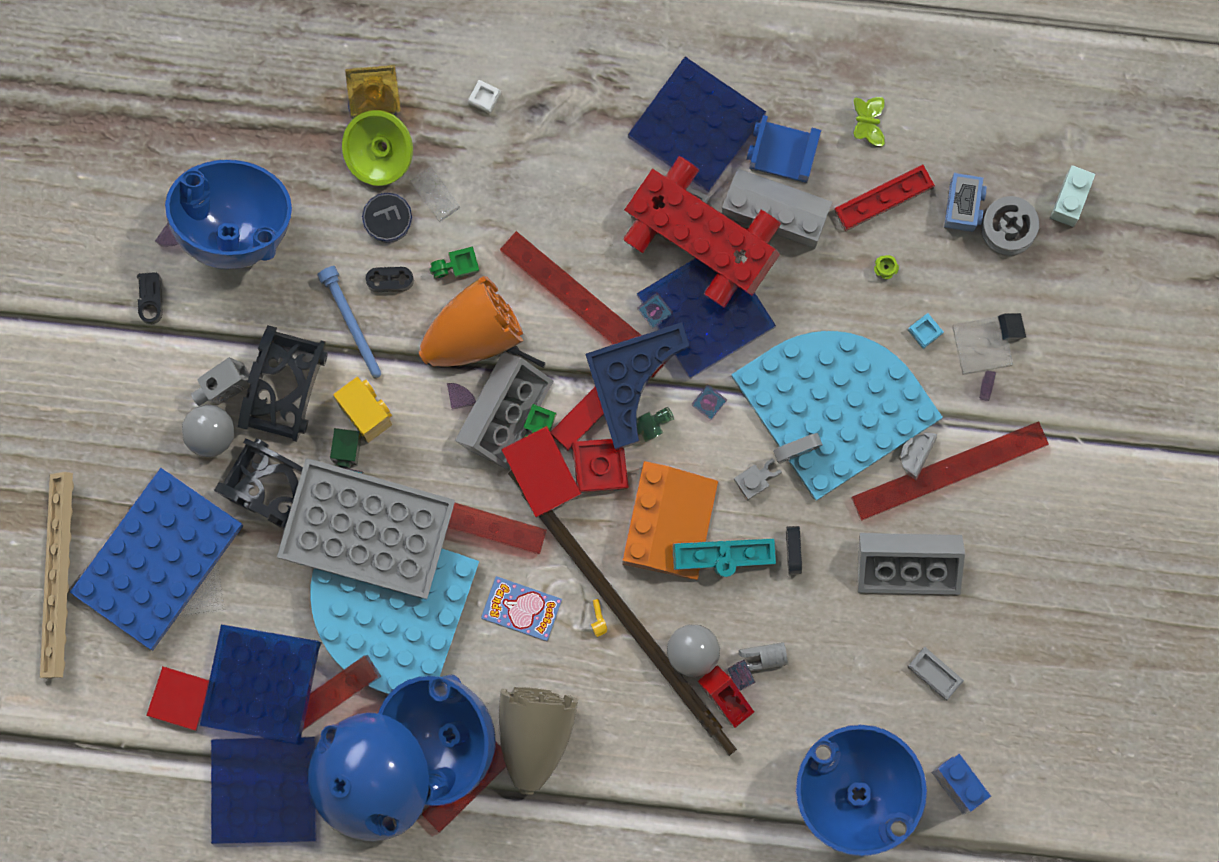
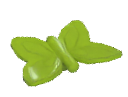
M874 97L865 102L860 98H854L855 111L859 115L856 117L858 124L854 130L855 139L866 138L872 145L882 147L884 145V135L881 129L876 126L880 124V120L874 117L881 114L884 108V99L882 97Z

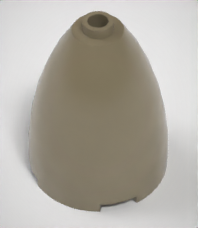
M514 687L513 692L508 693L507 689H501L498 712L500 745L508 774L514 786L519 788L520 793L534 794V791L540 790L558 766L574 726L578 705L577 698L571 695H564V698H560V695L552 693V690L530 687Z

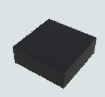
M1004 313L998 316L1003 340H1021L1026 338L1021 313Z

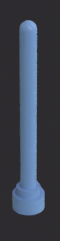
M330 266L323 269L317 274L321 284L329 287L372 377L379 378L381 370L338 285L339 273L336 267Z

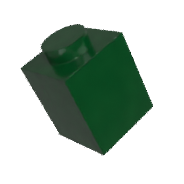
M334 428L330 459L336 463L335 466L351 468V465H358L362 438L360 431Z

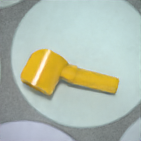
M599 599L593 600L597 621L590 625L596 637L605 634L608 629L601 613Z

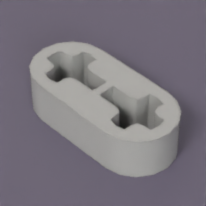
M814 433L783 445L773 452L777 462L782 463L811 452L823 444L819 434Z

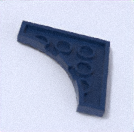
M682 322L585 354L615 450L640 443L637 430V411L641 394L647 382L664 362L690 348Z

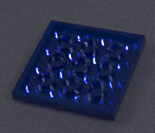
M685 56L628 133V138L671 167L679 156L689 161L699 169L692 182L710 192L754 132L756 122H761L763 115H766L767 111Z
M696 258L637 293V297L643 306L657 296L671 313L656 325L658 330L682 322L690 348L676 354L675 357L689 379H692L776 328L774 321L756 293L751 296L738 287L725 308L704 295V292L717 273ZM651 304L646 308V311L650 316V313L656 310L655 315L651 319L657 321L661 319L662 311L665 310L656 304Z
M221 624L200 726L300 744L321 642Z
M316 737L211 739V844L317 842L316 808L313 804L308 785V769L310 759L316 748Z

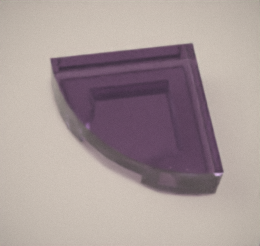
M168 223L155 240L158 245L164 247L179 244L171 233Z
M987 370L984 373L979 394L980 400L989 401L996 372Z
M447 383L452 409L473 406L476 403L473 394L467 388L457 383Z

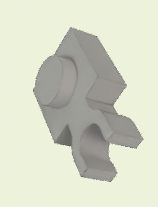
M773 458L767 461L764 468L760 471L756 465H753L734 478V481L747 500H750L769 487L766 479L775 478L782 473L780 469L775 473H771L768 470V466L774 463Z

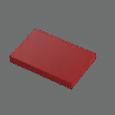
M547 426L501 449L536 518L582 495Z

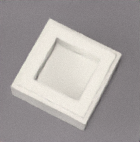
M478 80L468 100V104L491 114L501 95V90Z

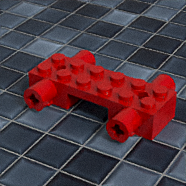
M679 156L666 176L652 168L624 209L636 220L622 240L641 253L645 252L656 234L674 243L717 273L704 292V295L725 308L738 287L752 296L780 256V253L768 243L780 227L781 222L767 212L760 210L748 229H744L687 191L699 169ZM661 202H664L665 206L662 209L658 207ZM742 255H745V257L747 258V260L744 263L742 261H739V258Z

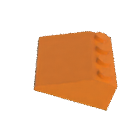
M644 461L622 565L698 580L700 568L674 569L673 544L706 542L718 481L670 466Z

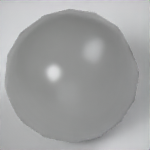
M205 404L195 407L187 414L182 423L183 441L191 452L199 456L214 457L220 455L229 448L234 439L232 418L225 410L215 405Z
M689 624L677 629L668 641L667 655L671 666L679 674L686 677H701L710 673L718 663L720 646L717 637L710 629L702 625Z

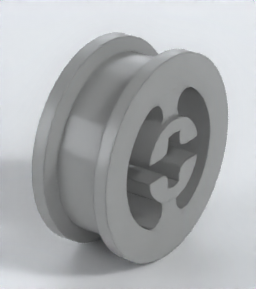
M1015 196L1002 197L988 207L982 220V237L988 247L996 253L1006 256L1020 254L1032 245L1039 230V217L1035 208L1028 201ZM1011 211L1005 213L998 224V232L995 231L993 218L1001 212ZM1023 221H1025L1028 228L1026 236L1017 241H1008L1015 239L1016 235L1021 231ZM1013 223L1015 225L1010 229L1006 228V224L1009 225Z

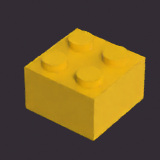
M357 376L333 394L338 405L368 443L392 426L390 421L392 414L382 399L378 402L376 401L375 397L377 395L375 390L366 379L362 382Z

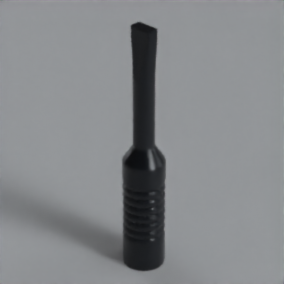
M518 346L505 351L511 355H519L542 368L545 367V362L520 351Z

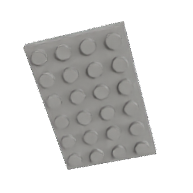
M306 458L277 558L427 600L455 500Z

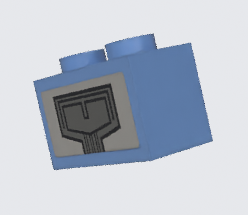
M953 173L950 181L944 228L974 232L977 225H981L983 210H979L980 201L985 200L987 186H983V177Z

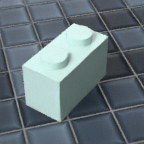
M1072 165L1066 174L1050 218L1074 227L1080 217L1095 174Z

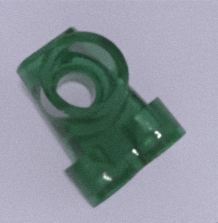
M665 407L654 415L647 412L637 418L638 436L642 435L644 441L647 442L663 434L660 425L675 419L670 408Z

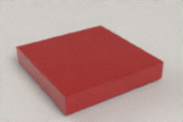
M612 439L572 442L576 484L581 493L629 488L624 448L615 450Z
M162 666L146 716L197 731L213 682Z

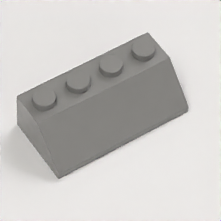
M738 168L723 204L722 214L733 220L750 225L759 211L763 210L781 222L775 235L816 248L832 201Z
M503 352L455 441L471 452L507 469L509 464L501 449L524 438L527 430L523 427L532 404L541 406L554 381L521 357Z
M860 533L858 546V592L961 595L965 559L962 535Z

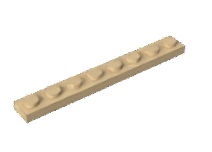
M69 472L50 474L40 663V678L45 679L63 678V671L65 669L64 649L66 644V619L68 615L66 607L67 593L69 591L70 524L73 513L71 504L74 489L73 473Z

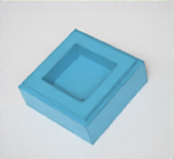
M929 313L908 328L910 334L923 349L944 333Z

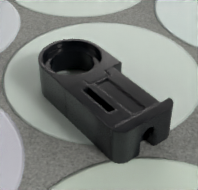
M157 272L139 273L137 275L140 298L138 299V314L143 322L153 325L158 323L163 316L161 277ZM148 306H155L157 308V315L152 319L144 317V310Z

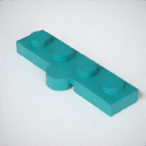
M775 539L673 544L674 569L714 567L717 575L729 577L736 571V566L776 564Z

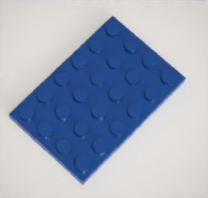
M160 468L71 589L70 593L153 651L244 525L163 468Z

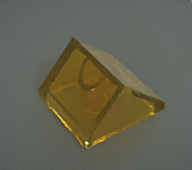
M395 65L345 69L351 116L372 110H381L388 113L401 112L398 74Z

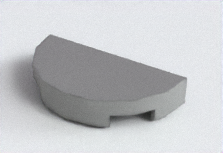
M925 432L924 435L910 438L903 445L901 452L902 466L906 473L915 480H917L937 439V434Z

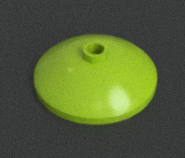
M372 110L359 114L348 124L342 139V153L347 167L359 180L370 185L383 186L397 181L407 172L413 157V143L408 129L399 118L386 111ZM382 142L387 144L386 150L383 149Z

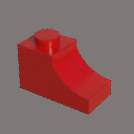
M718 665L710 673L698 680V683L708 697L715 703L734 728L755 712L733 680Z

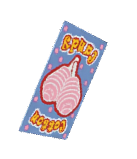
M496 576L481 618L548 641L562 599Z

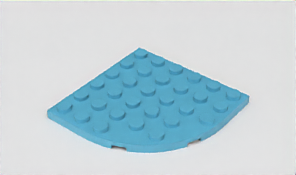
M819 331L793 337L771 348L731 374V377L779 447L814 433L819 434L823 444L821 447L788 460L815 501L821 499L905 444L910 438H914L943 418L916 377L895 354L875 341L852 333Z
M442 548L427 600L313 569L310 599L318 634L329 654L348 674L366 686L380 692L389 694L398 685L412 678L440 676L479 561Z

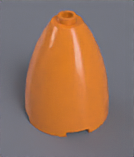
M483 276L466 287L434 319L420 344L421 350L419 355L425 364L430 363L432 366L448 367L475 363L503 353L523 342L522 337H519L523 334L518 319L509 303L506 304L502 296L496 294L499 290L488 277Z

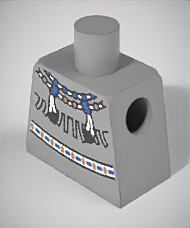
M229 357L197 379L201 388L191 393V396L198 406L208 400L217 404L223 403L249 388L250 383H247L249 373L242 362Z

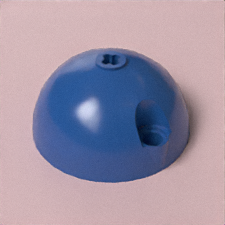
M216 160L194 166L180 175L169 189L165 209L171 233L189 256L207 266L229 270L245 268L254 265L260 260L267 261L274 258L276 248L284 238L289 227L292 204L289 193L283 183L266 169L244 161Z
M452 674L412 678L401 683L389 693L378 713L400 722L412 733L423 750L428 766L430 794L428 793L425 805H444L454 802L477 787L485 777L492 762L496 742L492 717L483 701L471 689L462 684L456 675Z
M361 713L323 728L321 739L310 759L308 785L315 808L323 820L333 829L356 840L381 841L403 834L416 822L427 800L429 773L423 750L416 738L406 727L393 718L379 713ZM393 818L396 821V826L393 824Z
M852 725L836 729L824 735L809 749L797 775L796 795L800 813L808 828L818 839L837 851L864 856L888 851L908 838L922 817L926 804L927 787L922 765L916 754L903 740L893 733L875 726ZM819 747L829 749L831 755L827 760H821L817 757L816 750ZM855 790L859 792L860 790H862L864 792V795L862 797L865 798V800L862 801L861 799H857L855 801L852 798L854 796V793L852 791ZM897 822L903 824L905 834L903 836L894 835L891 831L892 824Z

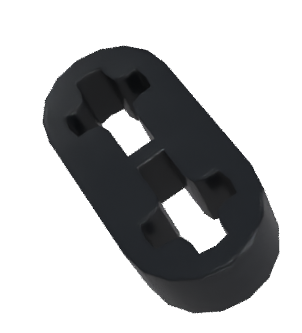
M406 267L372 268L367 272L365 278L367 286L373 292H402L409 290L414 284L413 274ZM405 273L409 280H405V284L400 285L398 280H392V278H400V274ZM375 274H380L382 279H388V281H380L378 286H375L374 282L370 280L375 278Z
M786 526L788 574H802L800 526Z

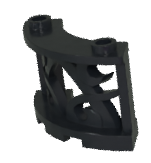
M267 325L258 346V357L256 362L253 361L247 383H250L246 397H243L238 428L248 430L250 427L292 438V441L297 442L300 434L306 433L309 420L305 419L311 392L320 366H325L328 351H324L326 341L321 340L320 343L283 334L277 332V327ZM282 347L289 348V352H287ZM296 351L314 355L309 362L303 361V358L306 356L304 353L298 355L296 359L293 358ZM280 357L283 359L277 367L272 368L269 366L271 359L277 360V363H279ZM288 364L296 377L298 387L286 397L276 401L273 388L263 380L264 375L279 373ZM302 370H309L307 379H305ZM262 391L269 392L270 404H267V397L265 399L259 398ZM301 397L299 408H297L293 403ZM280 411L285 421L286 415L293 413L295 416L293 427L276 423V412ZM270 414L271 421L256 418L254 416Z
M245 438L243 442L245 446L223 483L218 482L214 491L232 503L268 518L269 522L285 530L291 506L286 505L288 510L282 513L279 511V505L281 503H293L299 483L294 471L301 475L303 467L268 449L269 445L264 441L256 438L253 442ZM255 454H259L262 457V461L258 464L252 460ZM269 458L280 464L269 465ZM251 461H252V467H253L254 470H255V471L252 472V473H250V472L247 470V468H248V466L250 465ZM285 473L292 489L293 498L287 496L278 497L266 506L263 504L265 501V489L259 479L271 474ZM253 482L259 488V493L256 496L249 495L250 490L255 489L251 485Z

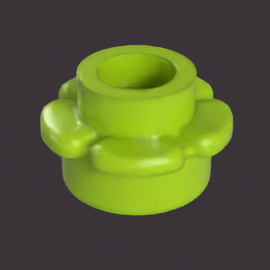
M880 256L875 261L874 272L877 276H882L883 279H891L899 270V265L893 256Z

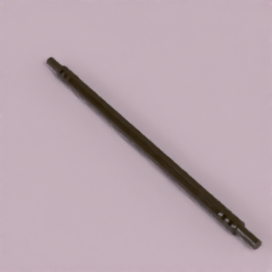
M512 470L509 471V472H508V475L512 478V480L515 482V484H516V485L519 487V489L522 491V489H521V487H520L518 481L516 480V478H515V476H514ZM522 493V494H521L522 497H523V498L526 500V502L528 503V501H527V499H526L524 493ZM551 510L539 516L544 525L711 737H715L729 756L733 754L737 749L722 731L723 726L682 674H679L671 666L667 655L554 511Z

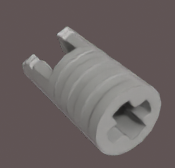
M784 642L738 650L739 656L744 658L760 655L759 661L746 663L749 671L788 665ZM743 665L742 668H741V669H742V672H743V669H744V672H749V671L744 667V665Z

